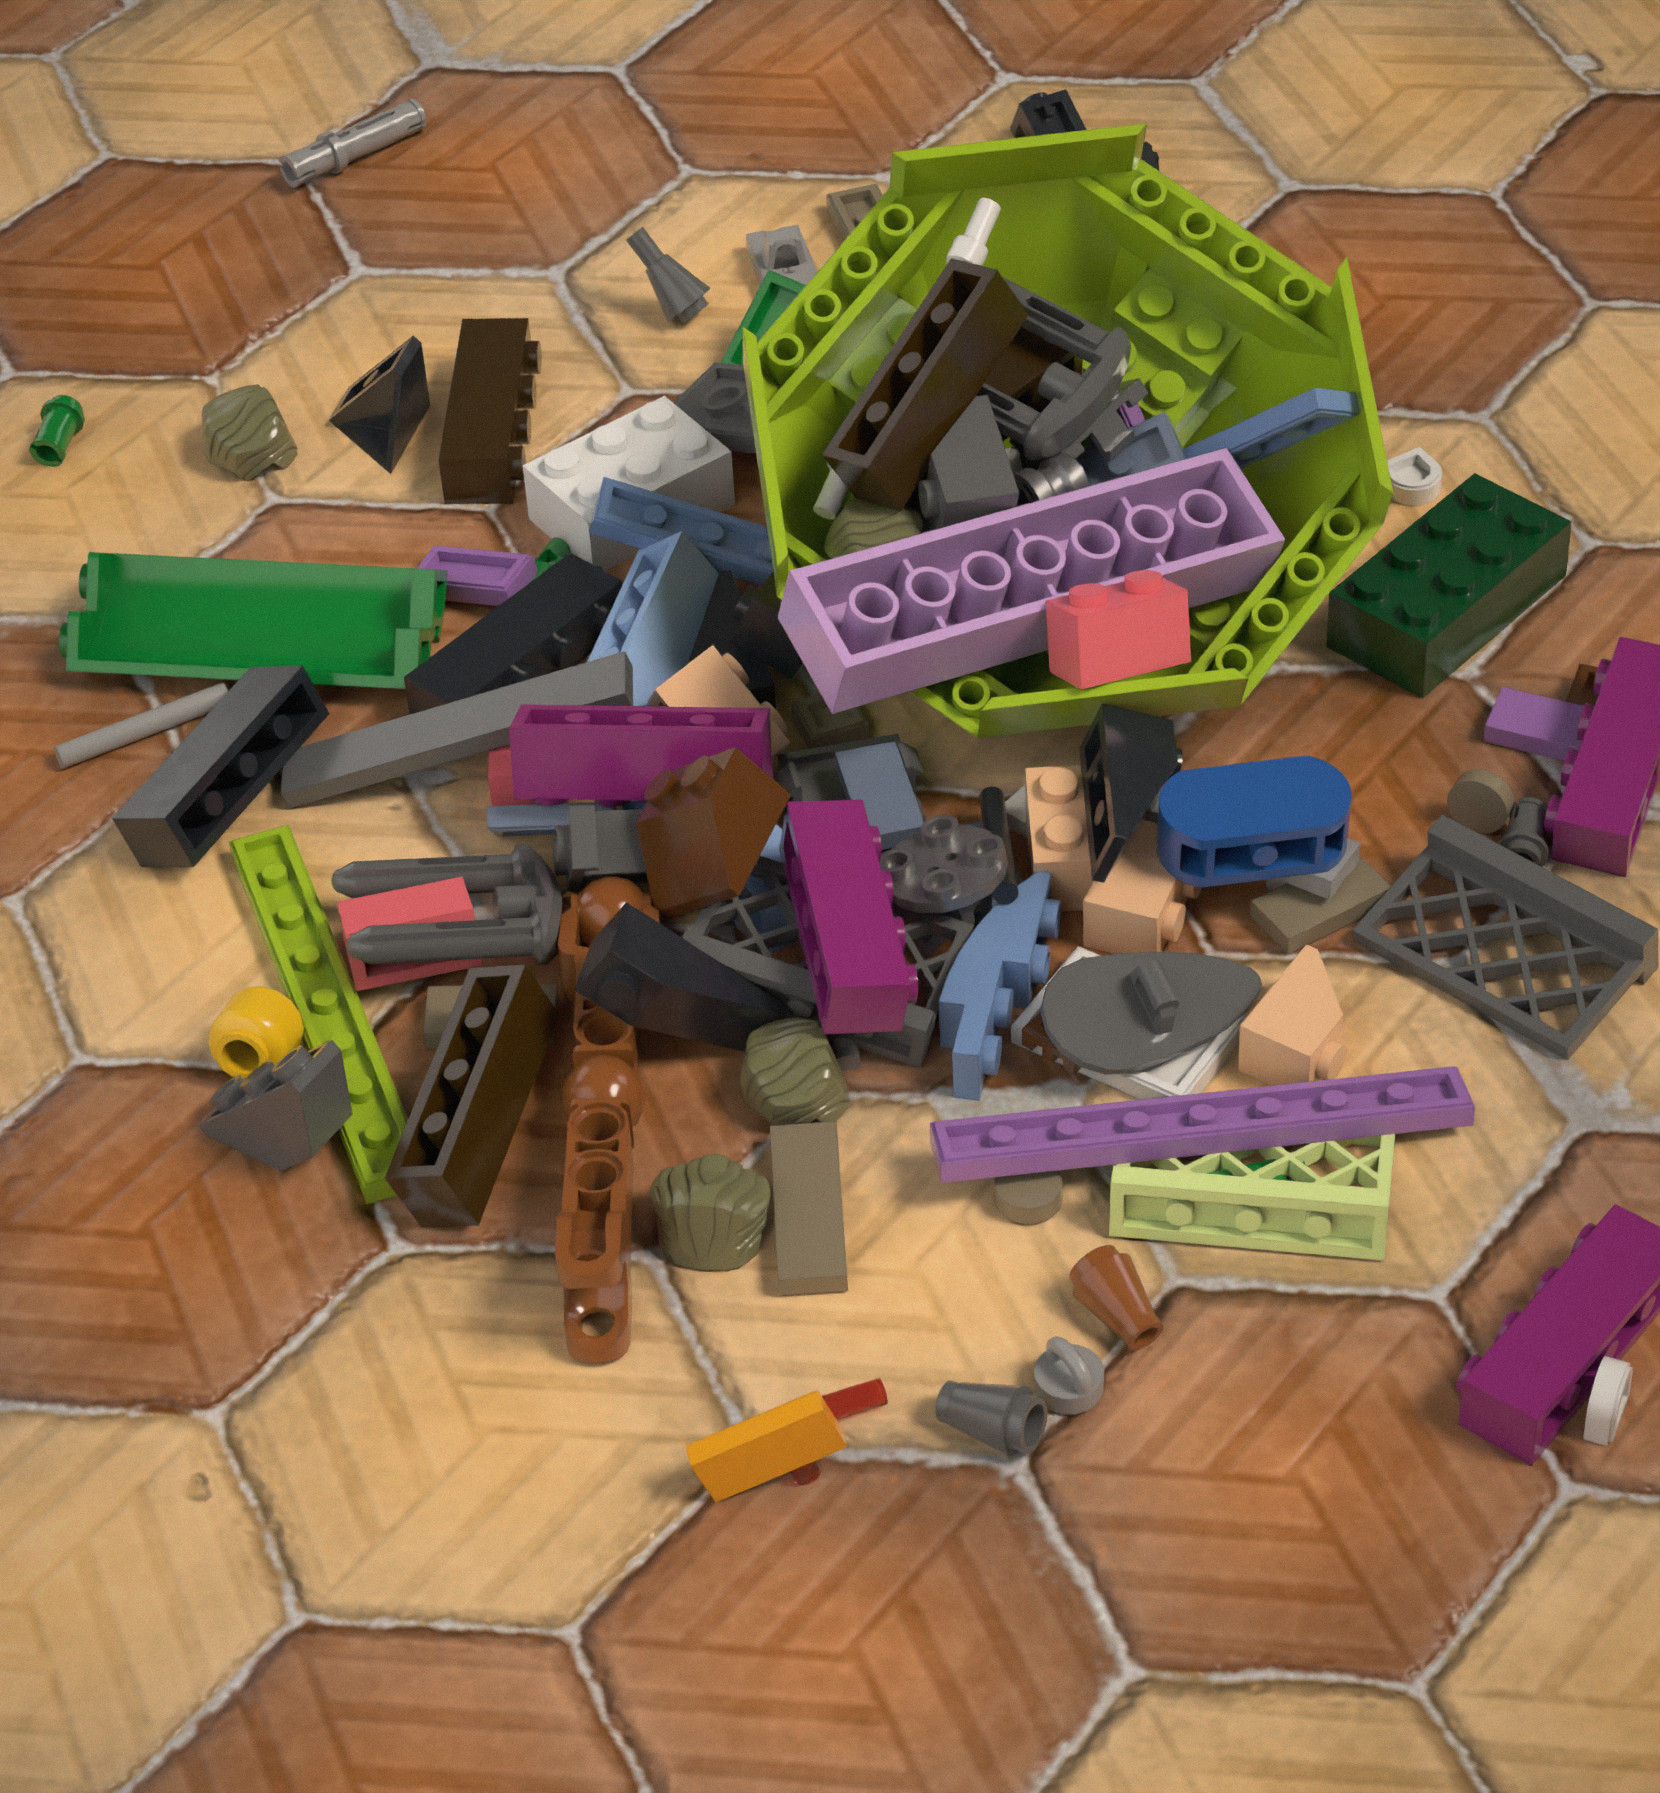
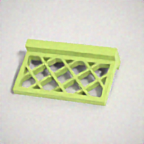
M1395 1134L1308 1143L1292 1153H1289L1280 1146L1206 1154L1187 1165L1182 1164L1176 1158L1113 1165L1110 1185L1109 1236L1385 1261ZM1351 1144L1380 1147V1149L1360 1159H1357L1344 1148ZM1256 1152L1267 1160L1276 1159V1161L1254 1172L1239 1160ZM1326 1158L1339 1169L1321 1177L1307 1166ZM1154 1164L1159 1169H1149L1145 1167ZM1226 1169L1234 1176L1206 1173ZM1282 1174L1291 1177L1295 1181L1275 1180L1273 1178ZM1358 1182L1363 1187H1355L1349 1185Z

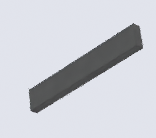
M623 651L302 746L283 766L281 795L289 808L298 807L509 745V727L521 704L633 706V666L626 652Z

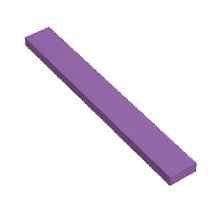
M1451 1066L935 1121L930 1123V1144L941 1183L1474 1126L1475 1105L1458 1068Z

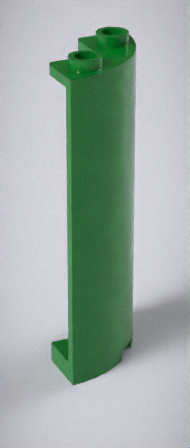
M89 552L87 564L82 565L79 574V592L81 598L86 599V611H69L68 622H64L60 629L59 651L61 657L66 658V671L239 680L250 667L303 665L313 684L406 689L404 677L431 657V641L440 642L445 611L448 570Z

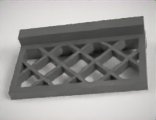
M1443 814L1427 831L1428 846L1352 930L1353 942L1566 1060L1570 1059L1632 984L1637 981L1644 985L1659 967L1658 928ZM1433 871L1454 882L1456 893L1419 898L1417 887ZM1494 904L1508 912L1509 921L1472 927L1469 908ZM1460 909L1464 928L1427 934L1423 915ZM1415 916L1418 936L1391 939L1378 932L1388 920ZM1548 933L1561 940L1563 951L1526 956L1522 936ZM1513 938L1517 958L1480 963L1477 943ZM1468 945L1472 965L1445 969L1432 961L1430 951ZM1602 962L1617 970L1609 982L1581 986L1576 966ZM1567 967L1572 987L1534 993L1530 973ZM1521 974L1525 995L1498 998L1486 991L1484 980ZM1585 1002H1591L1586 1008ZM1576 1004L1578 1018L1564 1034L1540 1020L1538 1011L1540 1009Z
M760 856L750 875L763 879L769 891L740 900L739 897L726 900L728 905L722 907L723 901L701 908L692 930H686L682 938L789 1006L788 1014L785 1018L797 1017L811 1019L812 1021L816 1020L821 1028L822 1025L806 960L792 965L772 958L768 951L770 948L796 939L802 949L803 946L794 908L790 901L791 896L783 863ZM893 903L891 907L893 917H902L905 925L906 942L904 954L910 964L913 963L916 967L918 980L921 981L930 997L925 1008L914 1004H907L902 1031L826 1034V1037L832 1040L836 1038L849 1039L855 1042L859 1049L921 1069L929 1049L931 1034L939 1017V999L947 975L959 951L973 932L974 925L938 913H918L902 909ZM778 905L789 925L759 935L749 914ZM736 919L747 939L731 945L707 937L712 927ZM932 934L951 940L953 943L949 952L924 960L912 940ZM940 972L938 979L936 981L933 977V974Z

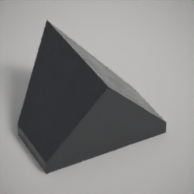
M413 335L350 385L329 419L336 428L390 474L393 472L430 407L422 343Z

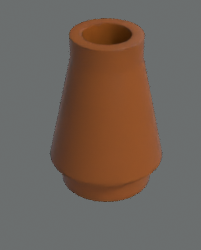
M1104 1245L1090 1251L1074 1265L1069 1275L1071 1282L1074 1284V1298L1119 1336L1130 1351L1140 1350L1159 1337L1164 1326L1152 1308L1129 1254L1119 1253L1113 1245Z

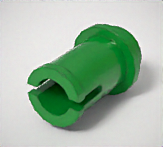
M57 395L43 404L40 412L42 423L29 450L34 460L45 466L55 467L62 464L73 435L81 431L84 426L85 417L81 404L76 399L67 395Z

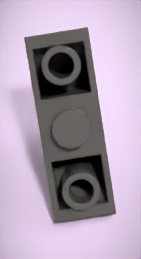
M333 1040L309 1051L300 1045L285 1055L276 1065L271 1060L266 1061L247 1076L245 1080L241 1075L233 1077L211 1097L210 1102L215 1106V1109L199 1124V1128L208 1137L279 1171L312 1158L353 1115L341 1049Z

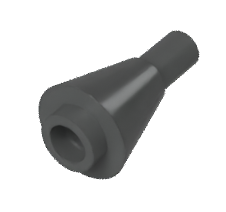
M641 227L626 239L627 243L647 268L645 271L667 322L677 316L682 323H685L709 304L703 295L710 287L668 254L664 255L644 227Z

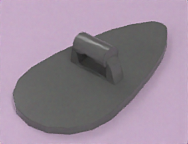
M1180 952L1116 953L1082 958L1062 967L1047 984L1040 1011L1045 1033L1057 1050L1081 1068L1105 1075L1130 1074L1164 1063L1227 1030L1247 1012L1258 996L1262 983L1256 971L1225 958Z

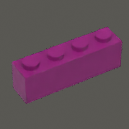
M1620 636L1612 660L1603 658L1600 660L1593 687V694L1598 695V699L1595 705L1585 703L1577 730V740H1582L1579 751L1569 749L1566 754L1560 784L1566 786L1562 797L1552 795L1546 811L1544 830L1547 833L1553 834L1551 860L1626 877L1660 779V645Z
M521 704L509 727L514 798L533 799L535 803L540 805H559L567 802L569 799L595 800L598 805L607 807L622 806L631 801H647L644 798L645 791L660 772L666 769L672 771L691 764L702 756L710 757L735 747L773 778L770 708Z
M863 800L787 802L779 850L823 1034L902 1031L907 1004H914L917 1000L918 977L915 965L913 963L906 964L904 959L905 926L902 917H893L891 909L893 904V881L890 871H881L879 863L881 858V836L878 826L869 825Z
M1614 1204L1597 1225L1588 1223L1577 1236L1571 1250V1255L1560 1268L1551 1266L1543 1274L1537 1284L1533 1299L1524 1310L1520 1312L1515 1309L1507 1315L1498 1330L1492 1347L1483 1357L1475 1354L1465 1364L1456 1384V1391L1461 1394L1458 1425L1532 1466L1590 1397L1603 1357L1608 1356L1621 1360L1660 1314V1227L1617 1204Z

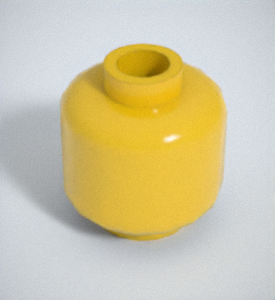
M255 986L238 991L233 994L210 1027L208 1045L211 1056L218 1066L231 1077L241 1075L245 1080L247 1076L266 1061L271 1060L276 1065L290 1051L300 1046L304 1030L301 1013L289 998L277 990L264 986Z

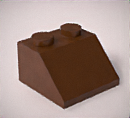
M736 747L710 757L702 756L693 763L672 771L666 769L651 781L645 791L644 798L647 800V803L636 822V828L653 905L660 912V917L664 920L740 896L791 796L787 790Z

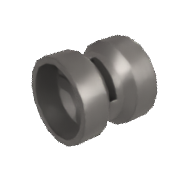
M1059 453L1045 459L1040 463L1038 470L1025 468L1013 474L1019 491L1017 507L1089 487L1083 468L1075 458L1067 453Z

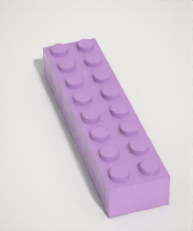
M1224 448L790 570L778 619L828 708L834 714L1047 651L1048 638L1045 600L1069 595V589L1076 585L1094 583L1107 586L1124 582V576L1134 571H1157L1162 574V578L1188 590V608L1252 590L1277 561L1285 538L1228 449Z

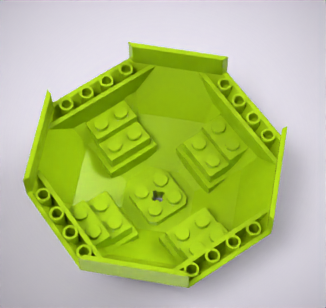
M1147 123L892 152L890 186L878 202L758 342L756 335L743 327V365L777 597L781 600L790 570L832 559L824 551V545L834 520L823 518L813 510L830 472L827 467V461L822 456V453L946 267V257L955 237L964 234L975 207L981 198L991 199L1001 207L999 216L985 244L988 249V255L983 266L997 269L1002 277L1108 332H1112L1118 327L1124 329L1131 343V352L1128 367L1122 381L1137 378L1141 380L1148 391V394L1138 402L1145 420L1166 412L1171 419L1182 449L1314 388L1356 392L1360 413L1355 418L1241 469L1284 536L1285 542L1277 561L1254 589L1189 608L1191 662L1079 689L1050 673L1047 650L911 691L976 738L1091 725L1102 703L1154 716L1241 706L1381 528L1394 494L1347 257L1337 268L1331 287L1143 161L1141 157ZM1083 360L1082 374L1091 365V363ZM1089 436L1080 442L1084 449L1093 445ZM1009 437L1003 441L1005 449L1013 447ZM849 490L837 516L850 499L855 498Z

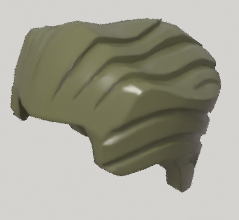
M259 384L225 392L205 404L202 409V442L208 461L215 466L229 469L244 481L253 479L272 463L287 468L298 454L296 443L272 395L265 387L261 388Z
M857 498L850 499L831 524L825 539L824 551L833 559L921 534V514L915 508L906 505L900 512Z
M797 1017L784 1018L765 1024L749 1034L740 1075L741 1094L747 1105L763 1116L771 1126L810 1123L814 1119H818L821 1122H833L839 1119L848 1109L850 1097L846 1080L826 1034H823V1029L819 1027L816 1020L812 1021L811 1019Z
M718 1153L704 1155L702 1158L689 1161L688 1164L681 1163L660 1171L651 1185L650 1198L656 1214L658 1242L663 1255L669 1262H674L676 1265L699 1270H731L747 1264L758 1254L762 1239L760 1232L766 1226L771 1193L768 1180L763 1176L756 1175L752 1170L743 1169L742 1165Z

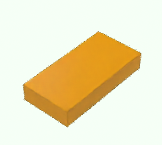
M817 1390L690 1443L685 1448L691 1468L717 1503L845 1449L847 1444L840 1424Z

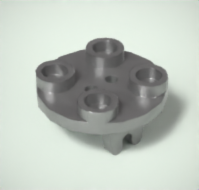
M939 815L926 820L922 824L920 832L897 843L892 850L881 854L879 862L881 871H890L892 876L893 903L899 908L918 913L952 911L955 919L972 925L975 923L974 909L984 915H987L992 909L991 893L1004 880L1008 866L1004 842L1001 837L993 835L986 829L959 825L958 820L949 815Z

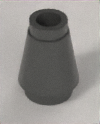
M949 1380L942 1386L938 1394L936 1417L939 1422L949 1424L951 1427L1008 1456H1013L1019 1451L1031 1453L1040 1443L1047 1422V1404L1042 1397L1035 1396L1028 1386L959 1383Z

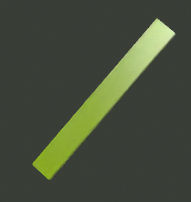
M289 825L229 841L232 859L284 993L301 1013L304 1025L302 1039L307 1051L330 1040H333L341 1049L353 1115L339 1128L338 1132L366 1204L397 1196L385 1180V1175L408 1118Z

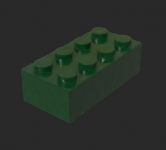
M1474 473L1330 591L1326 647L1411 693L1424 698L1566 577L1572 521Z

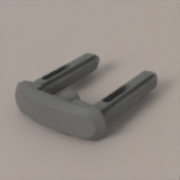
M1003 277L1028 313V317L1021 326L1022 328L1091 363L1082 375L1057 362L1052 363L1047 368L1040 380L1038 394L1051 402L1042 413L985 383L976 395H988L999 432L1024 445L1023 452L1026 458L1033 461L1041 460L1058 454L1079 438L1100 417L1115 396L1126 373L1131 343L1124 329L1118 327L1112 332H1108Z
M516 844L511 854L353 861L335 870L331 879L332 887L337 893L352 899L462 876L468 894L493 893L494 919L373 925L351 934L347 941L348 953L352 958L359 959L368 964L532 956L538 965H548L559 953L558 940L562 914L560 886L552 869L527 844Z

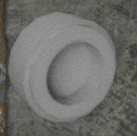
M1058 1336L1052 1337L1046 1344V1351L1039 1356L1034 1366V1392L1036 1396L1042 1397L1045 1400L1047 1409L1059 1414L1075 1415L1088 1411L1099 1403L1104 1393V1365L1099 1356L1089 1348L1070 1344L1066 1339Z

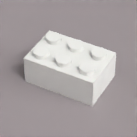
M665 396L647 403L523 465L529 520L551 539L554 537L563 539L569 545L571 553L593 565L601 566L603 571L636 556L637 552L641 550L634 546L588 533L603 477L718 512H722L735 505L731 451Z

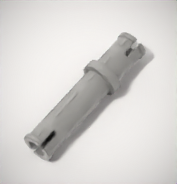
M412 98L336 133L332 131L324 132L317 136L316 142L289 154L282 155L279 158V162L282 164L280 165L282 176L291 187L296 188L319 175L328 172L337 174L344 171L348 167V163L386 147L408 135L410 136L425 130L427 124L424 122L427 120L425 112L418 101Z

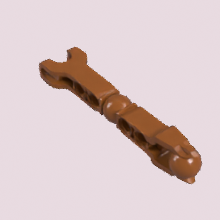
M612 875L592 881L579 895L567 891L562 896V914L558 940L564 995L570 1001L575 1002L573 1024L575 1047L572 1054L574 1068L568 1073L561 1093V1104L568 1123L561 1213H558L556 1219L555 1258L558 1279L564 1289V1329L567 1349L573 1359L586 1363H604L619 1359L627 1353L630 1346L632 1323L633 1127L638 1124L644 1110L646 1093L638 1075L640 1028L625 1023L575 991V987L589 950L587 947H590L591 941L626 902L661 925L663 922L660 912L654 908L651 891L645 893L642 888L630 880ZM595 1312L607 1313L615 1322L606 1334L593 1337L586 1335L582 1331L583 1319L586 1315Z

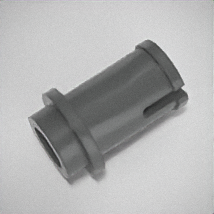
M1521 798L1519 800L1520 806L1516 802L1512 806L1507 834L1500 839L1499 845L1543 867L1549 854L1548 846L1545 843L1546 832L1544 830L1548 806L1536 798Z

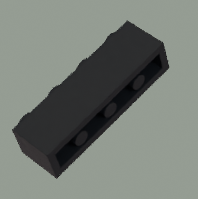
M570 552L404 677L409 714L578 665L580 661L591 654L623 585L622 580Z
M303 665L250 667L112 818L141 867H194L330 713Z

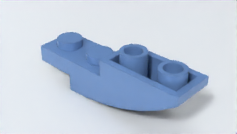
M1039 871L1018 885L1019 893L1014 902L1009 904L997 903L976 926L959 951L947 975L939 999L940 1047L953 1048L954 1098L980 1101L986 1074L996 1076L1000 1066L1002 1037L996 1036L998 1027L1008 1028L1011 1022L1013 1007L1026 1009L1031 1003L1035 983L1046 984L1051 948L1045 945L1046 938L1056 939L1058 937L1062 912L1061 900L1051 899V873Z

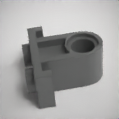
M595 805L569 806L565 825L555 826V838H553L555 876L566 875L567 891L580 893L592 881L611 875L630 880L634 884L649 883L636 828V822L643 809L595 811Z

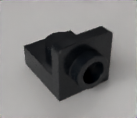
M1066 89L1049 95L1045 92H1039L1024 99L1019 103L1010 127L1014 138L1087 130Z

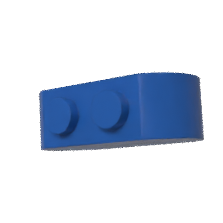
M1311 756L1179 771L1168 779L1161 789L1159 796L1158 858L1162 866L1172 876L1184 883L1200 888L1328 872L1342 860L1347 849L1352 801L1350 785L1345 776L1334 766Z

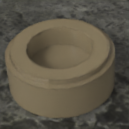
M1481 769L1469 770L1460 775L1447 796V807L1452 818L1479 834H1490L1499 830L1509 817L1514 804V796L1509 785L1498 775Z
M1059 1171L995 1177L996 1207L1004 1217L1013 1222L1021 1224L1044 1222L1053 1217L1062 1205L1063 1181Z

